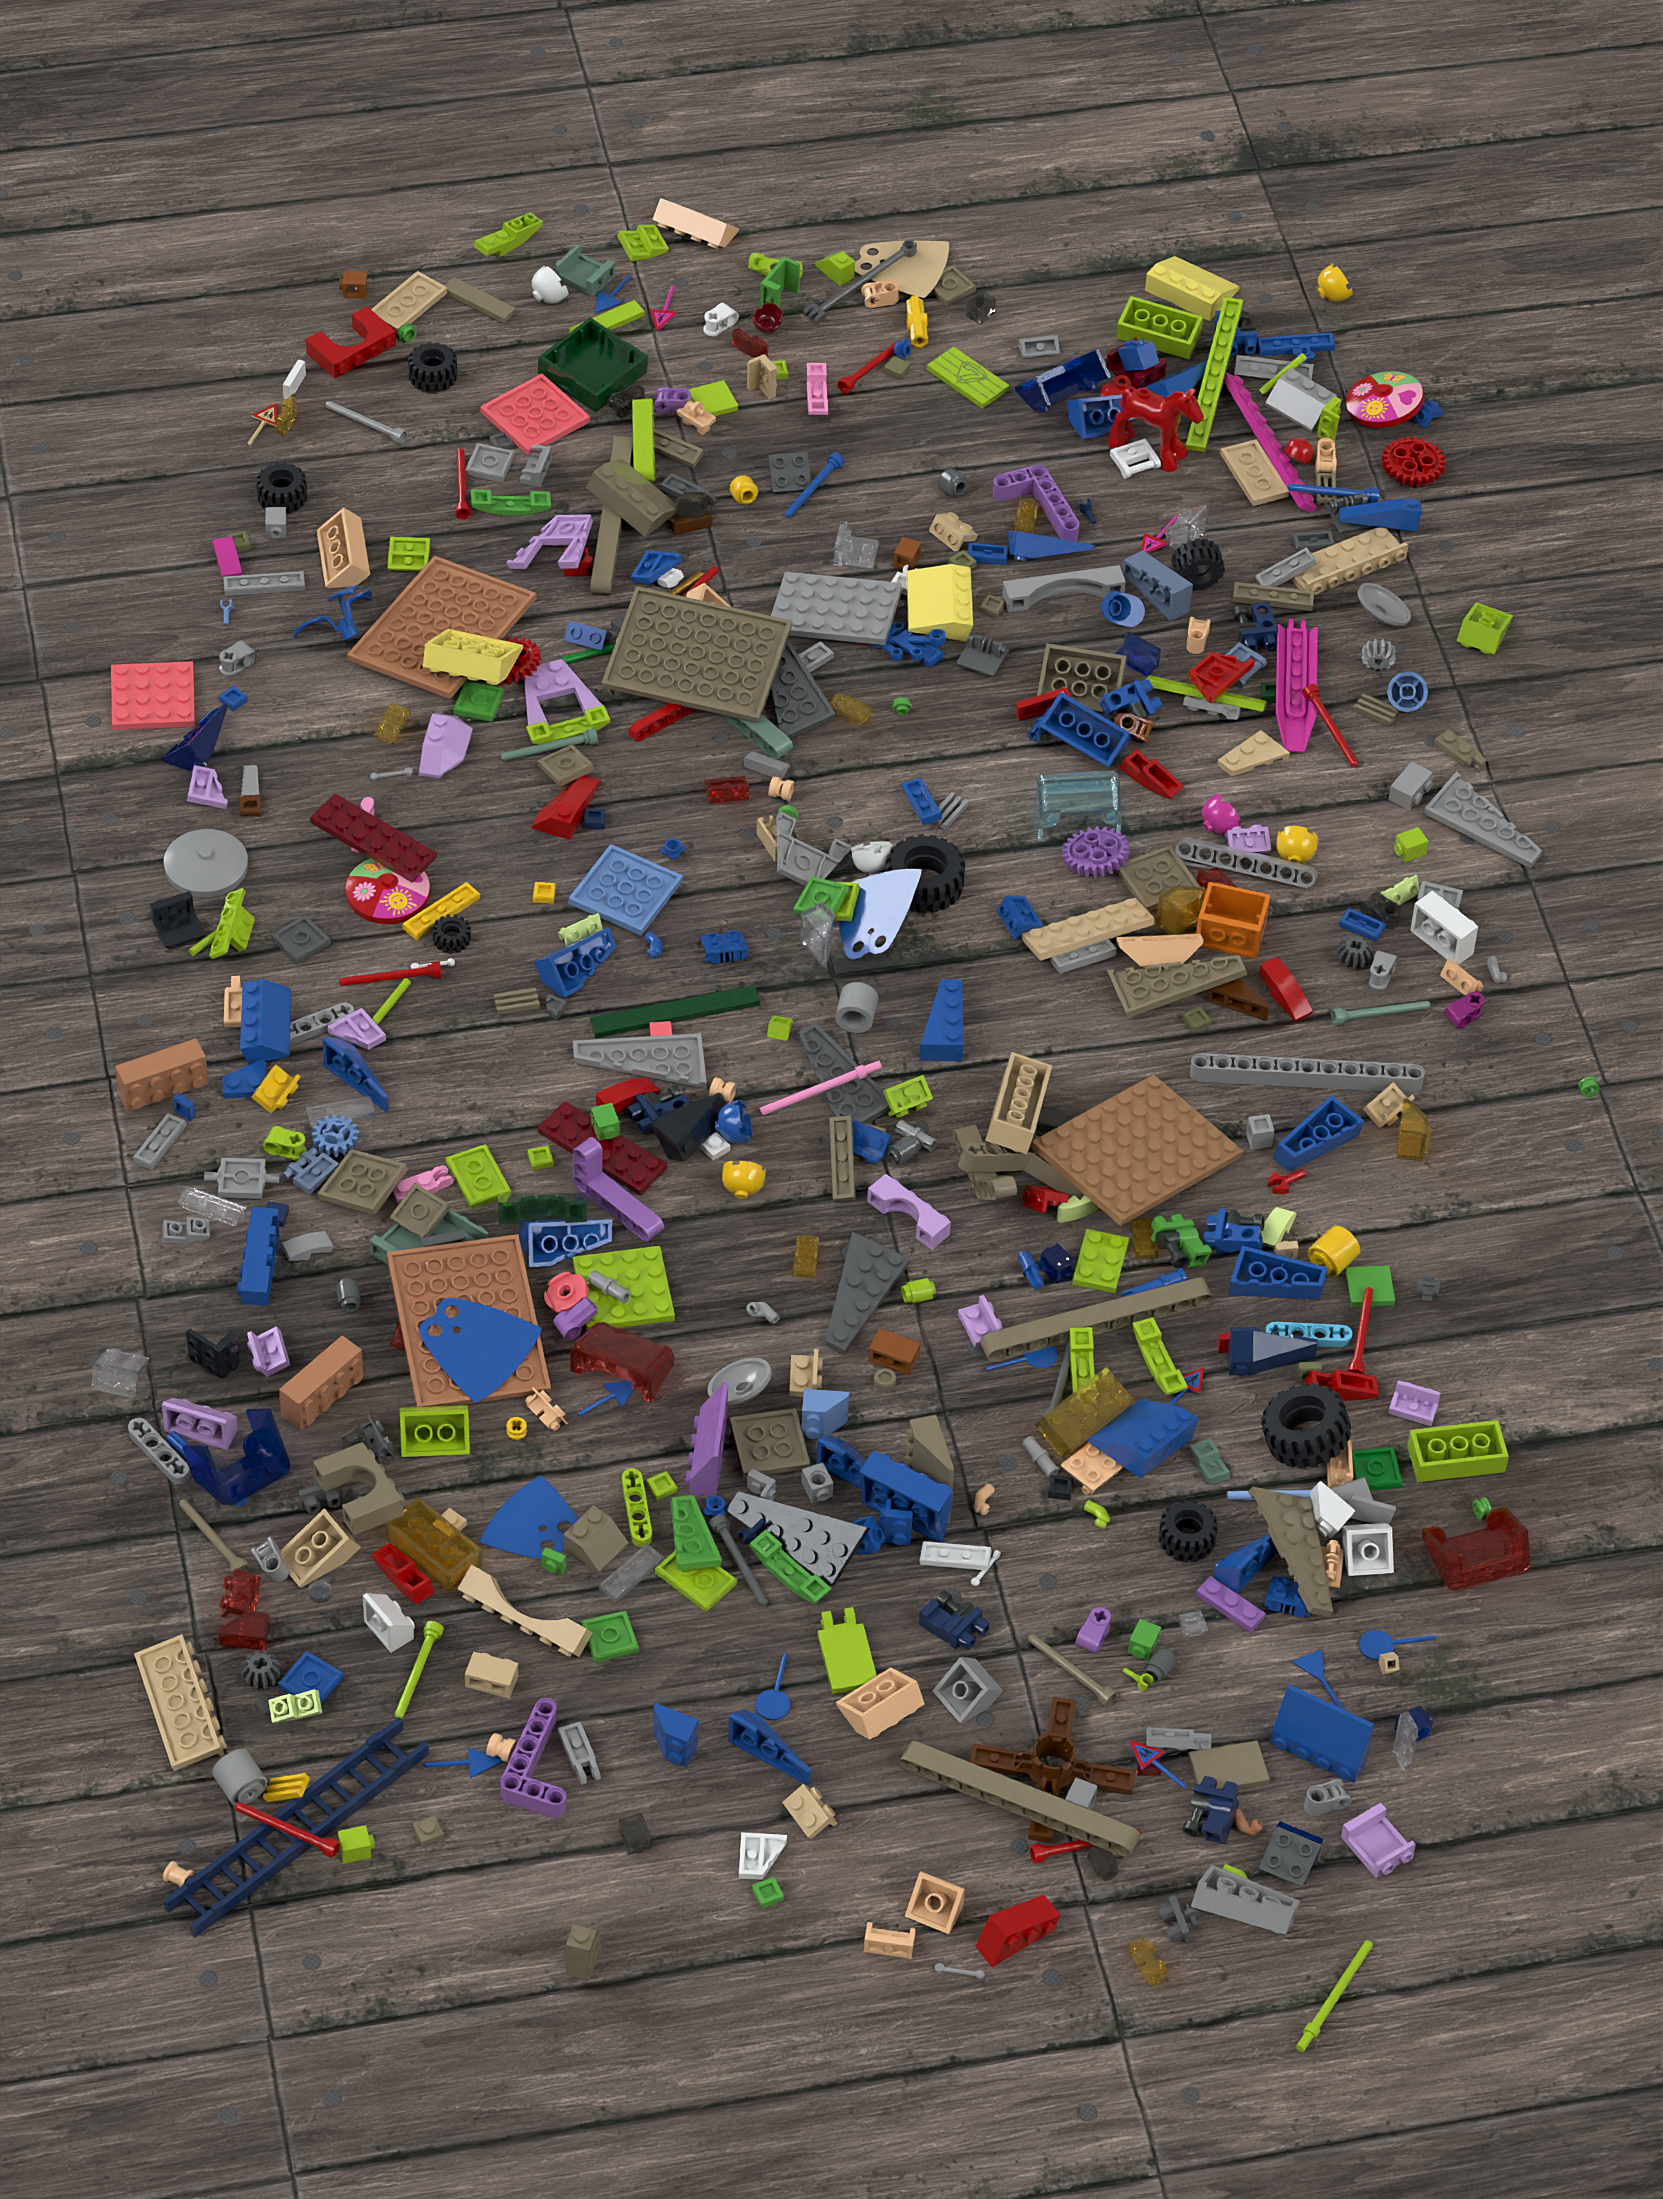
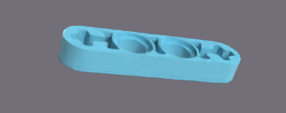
M1271 1322L1267 1325L1265 1332L1270 1334L1272 1331H1277L1279 1336L1289 1337L1292 1335V1332L1300 1331L1303 1333L1302 1337L1317 1339V1346L1347 1347L1352 1339V1330L1348 1326L1335 1324ZM1322 1332L1326 1336L1324 1338H1317L1314 1333ZM1339 1334H1343L1345 1338H1340Z

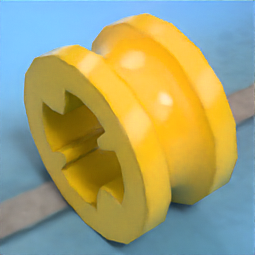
M520 1417L509 1419L506 1425L508 1437L513 1440L524 1438L527 1433L526 1421Z

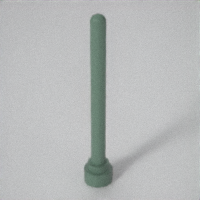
M591 728L579 736L502 753L501 759L507 761L567 747L572 744L585 743V745L598 744V737L595 728Z
M1429 1001L1353 1011L1335 1008L1331 1010V1019L1334 1026L1343 1025L1349 1019L1425 1010L1431 1007V1003Z

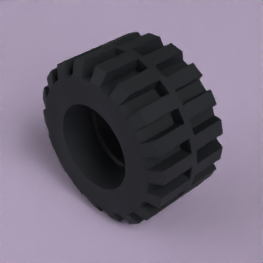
M427 342V344H420L419 347H415L410 352L408 357L409 380H411L412 385H415V388L422 389L424 392L430 391V393H434V391L442 392L443 389L447 390L455 384L457 380L456 353L453 352L451 347L447 348V345H441L438 342Z
M285 462L283 464H270L267 468H263L257 476V496L262 508L265 507L266 510V507H286V513L290 514L294 510L298 511L300 506H304L305 501H307V483L305 473L302 472L301 468L295 467L294 464L288 465Z
M1200 538L1194 541L1189 540L1187 543L1181 544L1180 548H1176L1175 553L1172 554L1171 564L1174 572L1193 584L1192 591L1212 587L1214 583L1219 582V579L1223 577L1225 572L1220 549L1212 540H1200Z
M1183 1500V1503L1176 1501L1173 1506L1169 1505L1166 1511L1162 1513L1158 1537L1161 1543L1160 1547L1162 1550H1166L1168 1556L1173 1555L1177 1561L1183 1559V1562H1188V1560L1196 1562L1198 1558L1204 1559L1206 1554H1210L1215 1546L1218 1526L1217 1518L1213 1516L1211 1509H1206L1207 1505L1203 1503L1199 1505L1197 1504L1198 1501L1195 1500L1193 1502ZM1190 1528L1197 1533L1186 1534L1179 1531V1529Z

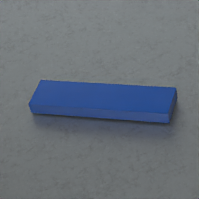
M1332 332L1257 338L1259 356L1293 354V349L1300 348L1303 344L1309 345V349L1312 352L1335 351Z

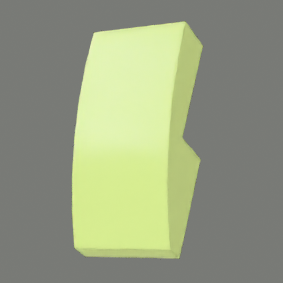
M1086 1195L1081 1200L1076 1196H1072L1068 1199L1067 1203L1061 1202L1059 1204L1057 1221L1068 1222L1080 1219L1100 1208Z
M1276 1207L1265 1221L1264 1230L1261 1231L1263 1237L1262 1245L1275 1248V1243L1281 1242L1284 1233H1289L1296 1217V1212Z
M315 1689L296 1695L287 1694L269 1700L272 1723L292 1721L322 1714L319 1691Z

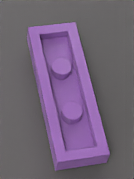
M1211 1576L1196 1591L1197 1597L1250 1633L1265 1619L1266 1613Z

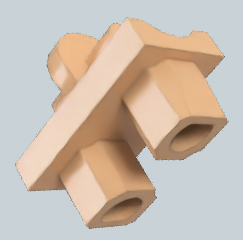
M689 400L683 408L677 410V415L682 418V422L687 426L694 425L697 427V432L701 435L708 432L710 425L716 421L714 415L703 409V403L700 401L693 403Z

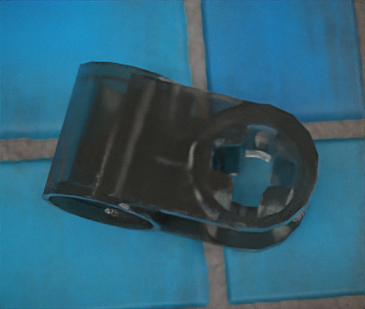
M632 385L627 389L610 395L607 404L615 410L617 417L624 418L633 413V400L645 399V389L640 385Z
M1374 892L1368 901L1360 904V910L1364 915L1385 923L1386 929H1394L1398 926L1400 906L1382 893Z

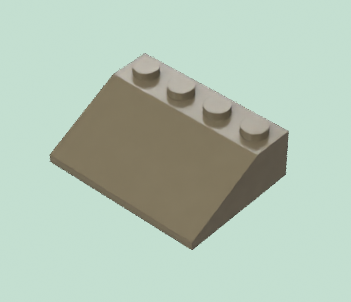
M623 459L604 463L592 473L586 486L590 492L644 537L652 533L681 509Z
M1046 643L1037 696L1057 689L1068 688L1072 699L1094 712L1104 713L1098 700L1102 695L1122 687L1127 663L1126 656Z
M932 1415L911 1419L909 1429L906 1430L908 1443H905L907 1456H904V1463L911 1470L919 1474L924 1473L931 1480L939 1484L944 1483L953 1490L954 1467L937 1416Z

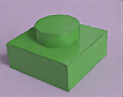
M545 1548L541 1554L542 1567L550 1573H557L562 1576L566 1570V1556Z
M774 1877L752 1885V1891L761 1909L784 1901V1895Z

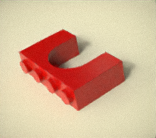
M368 306L352 314V329L365 339L362 343L355 346H341L334 343L322 331L306 339V354L334 379L396 345V331Z

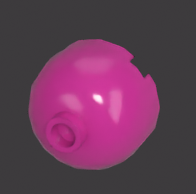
M1214 794L1202 808L1203 826L1210 833L1213 831L1218 835H1225L1227 830H1232L1233 827L1242 825V823L1238 822L1241 818L1228 801L1223 803L1220 800L1222 796Z

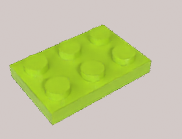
M1086 1229L1072 1285L1115 1294L1129 1244V1237Z

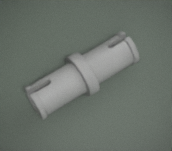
M903 1120L897 1123L896 1133L903 1136H915L920 1146L930 1152L936 1148L938 1140L925 1134L921 1128H915Z
M597 1270L590 1273L588 1282L601 1289L603 1294L611 1295L622 1304L629 1300L630 1291L618 1285L616 1280L605 1277Z
M1033 1436L1027 1437L1022 1442V1446L1032 1456L1033 1463L1039 1465L1049 1479L1051 1475H1057L1060 1469L1049 1458L1048 1451L1042 1449Z

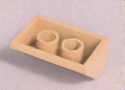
M890 1667L838 1700L836 1704L854 1730L870 1740L877 1737L890 1726L896 1725L899 1720L907 1715L916 1712L918 1708L924 1705V1701L917 1681Z

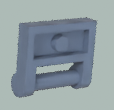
M1240 642L1225 654L1237 656L1236 660L1248 662L1249 658L1255 660L1254 667L1235 683V686L1238 688H1242L1246 681L1259 669L1267 666V661L1264 657Z

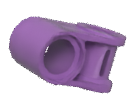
M661 387L656 390L655 396L657 400L654 402V409L659 413L677 414L679 408H683L689 400L691 401V392L685 388Z
M1098 1607L1091 1611L1087 1621L1078 1633L1075 1645L1093 1653H1099L1110 1630L1109 1622L1111 1615L1107 1609Z

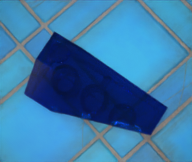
M225 703L207 714L196 725L197 727L183 737L184 740L178 745L175 744L170 748L161 760L164 763L188 771L193 770L194 765L200 767L207 765L209 762L207 759L213 754L228 708L227 704Z

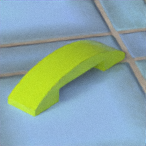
M604 705L584 710L585 716L549 726H547L546 721L526 726V730L533 744H544L582 735L583 732L591 728H595L597 731L610 723V718Z
M1154 1318L1133 1323V1330L1141 1353L1161 1390L1166 1395L1187 1390L1188 1386L1180 1370L1175 1369L1161 1341L1162 1334Z
M1092 1327L1070 1328V1362L1075 1413H1098Z

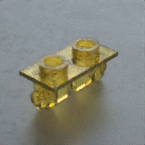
M1138 1935L1141 1942L1131 1943L1129 1945V1953L1138 1966L1144 1962L1147 1963L1139 1968L1147 1984L1155 1986L1160 1982L1159 1979L1163 1977L1168 1982L1169 1980L1165 1975V1972L1168 1970L1161 1959L1157 1960L1154 1956L1157 1950L1150 1939L1145 1941L1141 1935Z

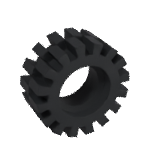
M447 914L446 918L441 916L440 921L436 920L435 924H433V941L437 949L440 951L443 948L444 953L449 950L450 954H453L454 950L457 953H460L461 949L465 950L466 945L469 946L471 941V927L468 920L464 921L462 916L457 918L456 914L453 917ZM451 931L459 933L456 936L445 935V933Z

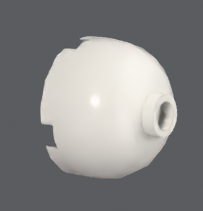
M543 265L532 278V288L534 290L532 294L539 302L542 300L548 304L558 303L567 297L569 292L565 285L561 287L559 282L561 279L548 266L545 267Z
M880 841L870 842V845L867 846L859 844L852 847L854 864L862 872H869V876L881 873L882 870L886 869V859L891 854L892 843Z

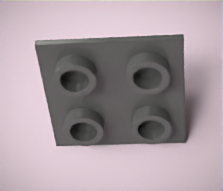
M808 452L768 455V469L771 473L773 493L801 491L809 486L811 477Z
M1363 493L1353 497L1348 496V500L1347 497L1332 499L1325 505L1339 533L1372 527L1339 522V508L1362 505L1368 502L1367 495H1363Z
M976 633L969 634L967 638L969 643L956 664L994 677L1009 649H1007V646H1004V643L993 641V639H990L988 642L987 637L983 639L982 636Z
M1277 1826L1258 1869L1303 1887L1308 1881V1874L1321 1848V1844Z

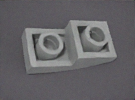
M187 1217L186 1222L164 1220L162 1225L163 1243H191L209 1239V1219Z
M321 1231L289 1239L283 1242L281 1247L289 1261L309 1260L311 1253L331 1252L333 1244L327 1233Z

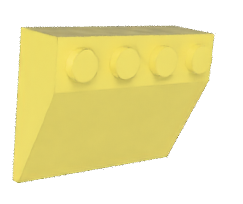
M1176 256L1156 263L1147 273L1145 291L1170 301L1193 314L1202 316L1208 321L1213 319L1216 311L1221 310L1224 297L1232 298L1240 289V286Z
M948 564L907 571L908 632L929 635L934 629H942L945 631L946 638L967 642L968 635L973 627L971 568Z
M446 629L425 643L423 667L430 668L432 672L444 671L449 672L451 676L463 675L467 676L469 680L481 679L487 681L488 684L497 685L507 678L523 649V645Z

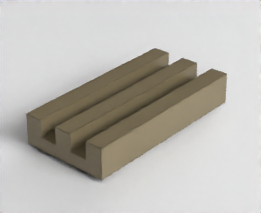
M1316 473V486H1321L1320 478H1323L1324 487H1328V478H1331V487L1336 488V474ZM1316 494V505L1320 506L1321 503H1324L1325 506L1332 499H1337V497L1332 495V498H1328V495L1321 497V494Z
M1364 693L1353 711L1387 726H1390L1399 714L1398 709Z
M536 988L494 994L498 1015L540 1009Z

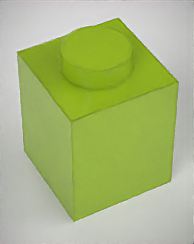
M1419 827L1397 834L1394 850L1404 862H1408L1426 855L1429 841Z
M366 1826L338 1831L343 1864L372 1858L371 1849L375 1848L373 1834H368Z

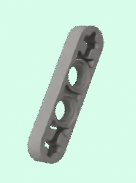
M340 1003L291 1022L290 1045L327 1032V1026L353 1013V1006L349 1003ZM322 1018H328L331 1020L329 1023L326 1024L320 1022ZM305 1025L311 1027L308 1031H303L300 1028Z
M132 1419L128 1424L130 1438L171 1482L175 1484L185 1483L189 1479L187 1463L145 1419ZM138 1429H143V1437L142 1433ZM150 1440L158 1442L155 1447H148L146 1445ZM162 1455H170L172 1457L166 1462L159 1459ZM175 1469H176L178 1472H183V1474H180V1473H176V1474H175Z

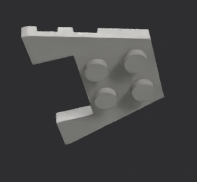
M780 811L776 817L777 873L804 886L807 885L811 876L825 879L851 850L852 846L835 838L829 853L826 854L791 837L797 819Z

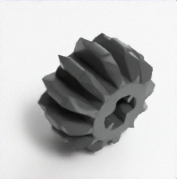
M1356 934L1354 937L1347 935L1345 939H1341L1339 942L1337 956L1340 963H1345L1346 967L1353 966L1355 970L1359 966L1363 969L1365 964H1369L1371 956H1373L1371 941L1365 940L1364 936L1359 938Z
M266 1649L260 1654L257 1650H255L254 1655L247 1654L246 1660L241 1663V1677L245 1679L247 1686L253 1685L255 1690L259 1686H263L266 1690L267 1684L274 1686L275 1679L280 1677V1662L276 1660L274 1653L268 1655Z

